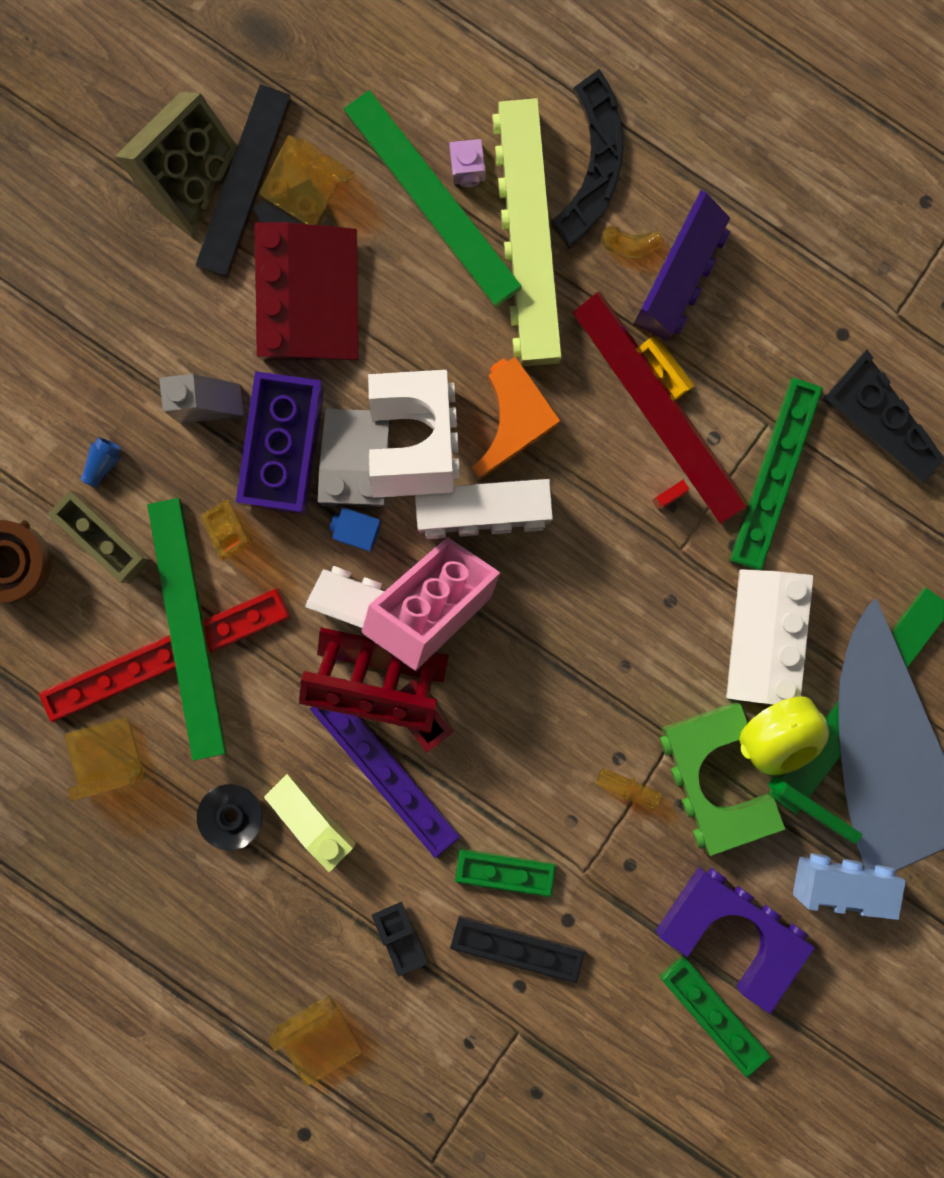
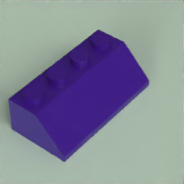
M701 190L633 323L666 341L669 340L673 333L680 334L688 318L682 314L687 304L691 306L695 304L702 290L697 284L701 276L706 278L709 276L716 262V259L711 256L716 247L723 248L731 232L726 229L730 217L708 193Z

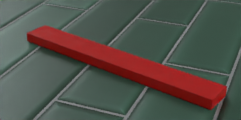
M275 588L203 620L209 654L291 618L279 589ZM170 635L38 693L50 722L59 721L176 669Z

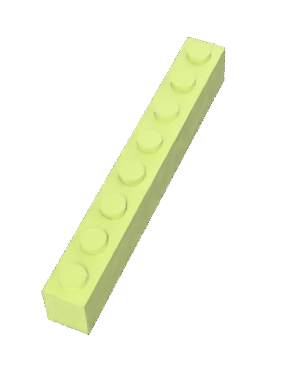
M538 98L498 102V114H492L494 135L500 134L501 146H495L496 165L503 166L504 178H498L499 197L506 198L507 209L501 210L502 230L509 231V242H504L505 262H511L512 274L522 287V290L514 295L515 306H510L511 326L517 325L518 338H513L514 357L520 358L522 367L558 364L561 359Z

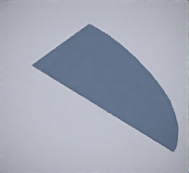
M876 598L865 609L854 628L846 651L839 685V742L844 787L851 824L853 828L863 834L857 842V846L866 869L875 870V865L893 868L896 871L944 849V755Z

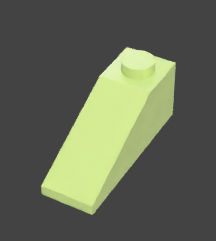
M289 774L264 797L302 845L328 872L354 848L356 841Z

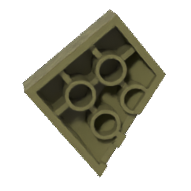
M180 92L115 155V158L153 207L188 236L193 237L197 229L195 224L201 212L206 211L211 201L208 198L216 182L222 180L236 152L237 145L201 93Z

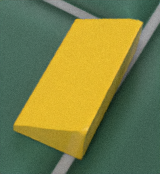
M657 336L649 338L639 347L676 400L695 387L694 383Z

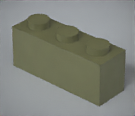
M70 490L47 514L120 583L130 584L152 561L80 493Z

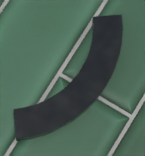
M600 69L573 87V93L583 109L589 128L590 160L581 188L570 204L551 220L552 227L568 249H571L582 240L603 215L614 193L622 166L624 148L623 127L621 126L616 98Z

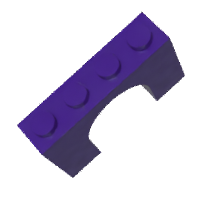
M698 867L655 931L660 939L688 957L705 930L715 920L728 915H739L752 920L759 933V949L753 962L736 987L744 997L770 1014L815 948L806 940L809 934L793 923L789 928L779 921L782 916L769 906L764 905L761 909L753 904L752 901L755 897L741 887L737 886L735 891L724 884L727 878L712 867H710L708 872Z

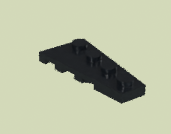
M867 349L831 388L822 401L918 484H923L943 462L944 456L922 425H918L909 412L910 408L903 399L900 400L890 386V380L884 372H880L873 362V356Z

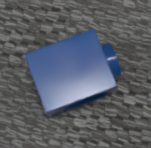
M343 507L340 514H334L329 531L334 532L332 539L372 553L382 521Z

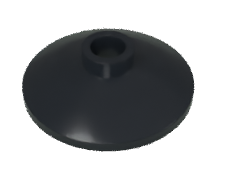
M224 784L215 787L202 798L198 806V829L203 838L218 849H240L253 841L261 829L263 813L260 802L250 790L243 786ZM228 810L236 811L237 819L235 821H230L227 818L226 813Z

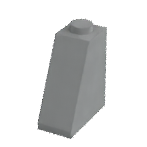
M196 374L159 378L163 412L180 424L244 417L242 390L239 383Z

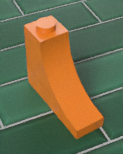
M516 357L509 361L503 358L490 368L492 373L488 375V382L494 391L498 403L499 427L489 450L472 466V471L479 481L552 431L560 423L559 418Z

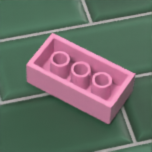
M447 537L368 606L361 632L416 671L491 599L501 572Z

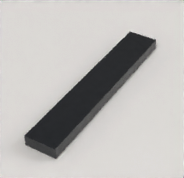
M261 84L259 85L195 264L197 268L228 278L292 99L290 94Z

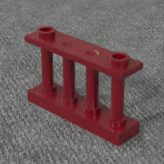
M323 627L320 628L317 655L323 656L318 673L304 671L300 683L299 704L431 733L437 699L428 697L433 681L444 683L449 655L435 652L415 671L369 637ZM336 659L355 663L350 681L331 677ZM368 667L388 671L383 688L363 684ZM400 674L420 677L415 695L396 691Z

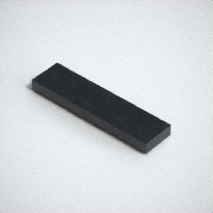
M461 915L458 916L450 949L576 984L585 950L579 947Z

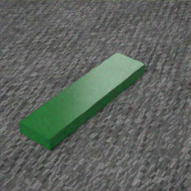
M684 955L659 975L663 983L746 1079L771 1058L765 1048Z

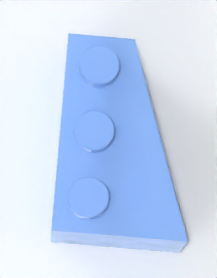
M811 853L810 858L799 856L793 895L808 910L818 911L819 905L833 907V912L845 914L846 910L860 912L862 916L899 920L906 880L895 874V869L881 865H875V870L863 868V863L843 859L842 864L830 862L831 858L815 853Z

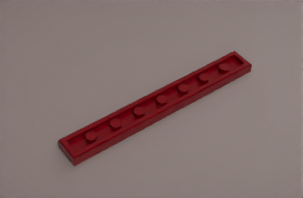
M596 292L572 313L720 524L747 507L749 503L602 293Z

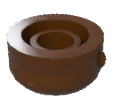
M0 520V554L5 548L12 547L20 558L19 568L14 575L4 578L0 574V603H18L36 595L44 587L51 571V554L43 537L37 531L30 528V524L26 520L20 523Z

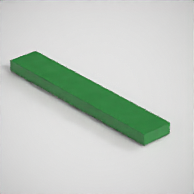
M794 377L790 379L729 561L762 571L823 387Z

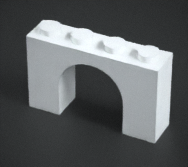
M447 370L368 374L369 404L372 421L414 419L424 422L434 430L425 441L415 446L369 450V475L373 498L454 493L453 479H460L459 458L452 459V453H458L457 432L451 433L450 430L451 427H457L456 407L449 408V403L455 402L454 383H448Z

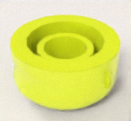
M789 698L760 712L744 727L739 737L741 752L762 773L768 775L791 773L804 767L821 753L828 741L829 728L825 717L818 711L810 698Z

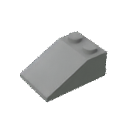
M325 410L319 466V504L322 506L386 508L387 497L373 498L369 475V450L389 449L390 420L372 421L370 410Z

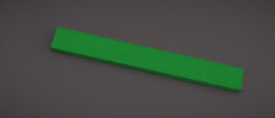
M368 90L344 107L346 116L496 309L522 290L518 280L372 92Z
M174 498L147 504L192 761L227 754L182 500Z
M923 588L891 630L906 668H908L944 620V600L928 588ZM839 700L825 717L829 728V737L821 753L804 767L791 773L782 774L779 778L808 798L841 756ZM770 789L768 794L792 813L797 814L800 808Z

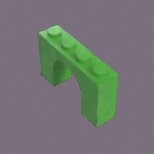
M735 702L662 727L664 736L659 737L665 755H671L675 767L670 768L673 780L677 787L682 786L686 798L681 799L684 811L688 818L693 817L697 829L692 830L697 847L699 849L704 848L710 856L785 830L775 799L768 794L734 806L724 807L710 803L701 791L699 771L705 757L714 749L739 740L742 730L748 724L741 704Z

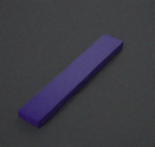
M315 707L310 708L312 713L435 859L460 838L457 831L361 717Z

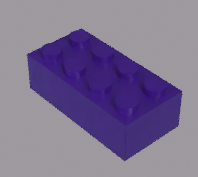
M255 371L236 503L247 507L307 515L325 387L321 380Z

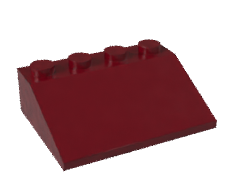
M254 222L257 357L262 361L359 360L357 229L290 222Z

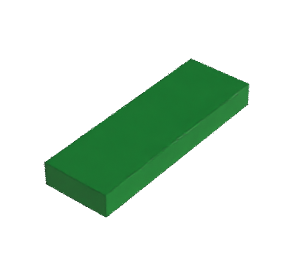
M775 775L768 783L770 789L853 844H857L863 835Z
M460 848L455 883L552 897L556 863Z

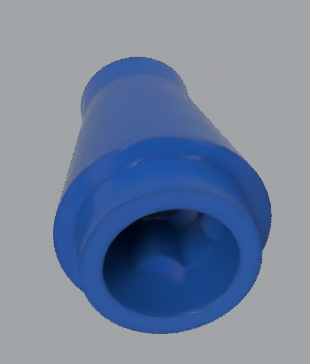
M97 437L95 443L91 442L80 480L92 487L98 488L101 481L121 459L119 456L122 450L121 447L105 438Z

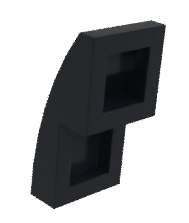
M402 901L372 914L383 946H386L398 977L429 964L425 950Z

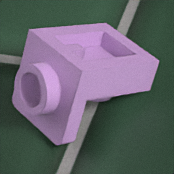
M481 139L449 142L453 184H460L462 187H474L479 185L480 182L485 181L486 170Z

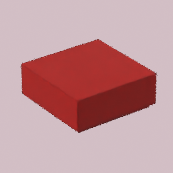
M683 479L652 499V502L657 509L661 510L689 492L690 488Z

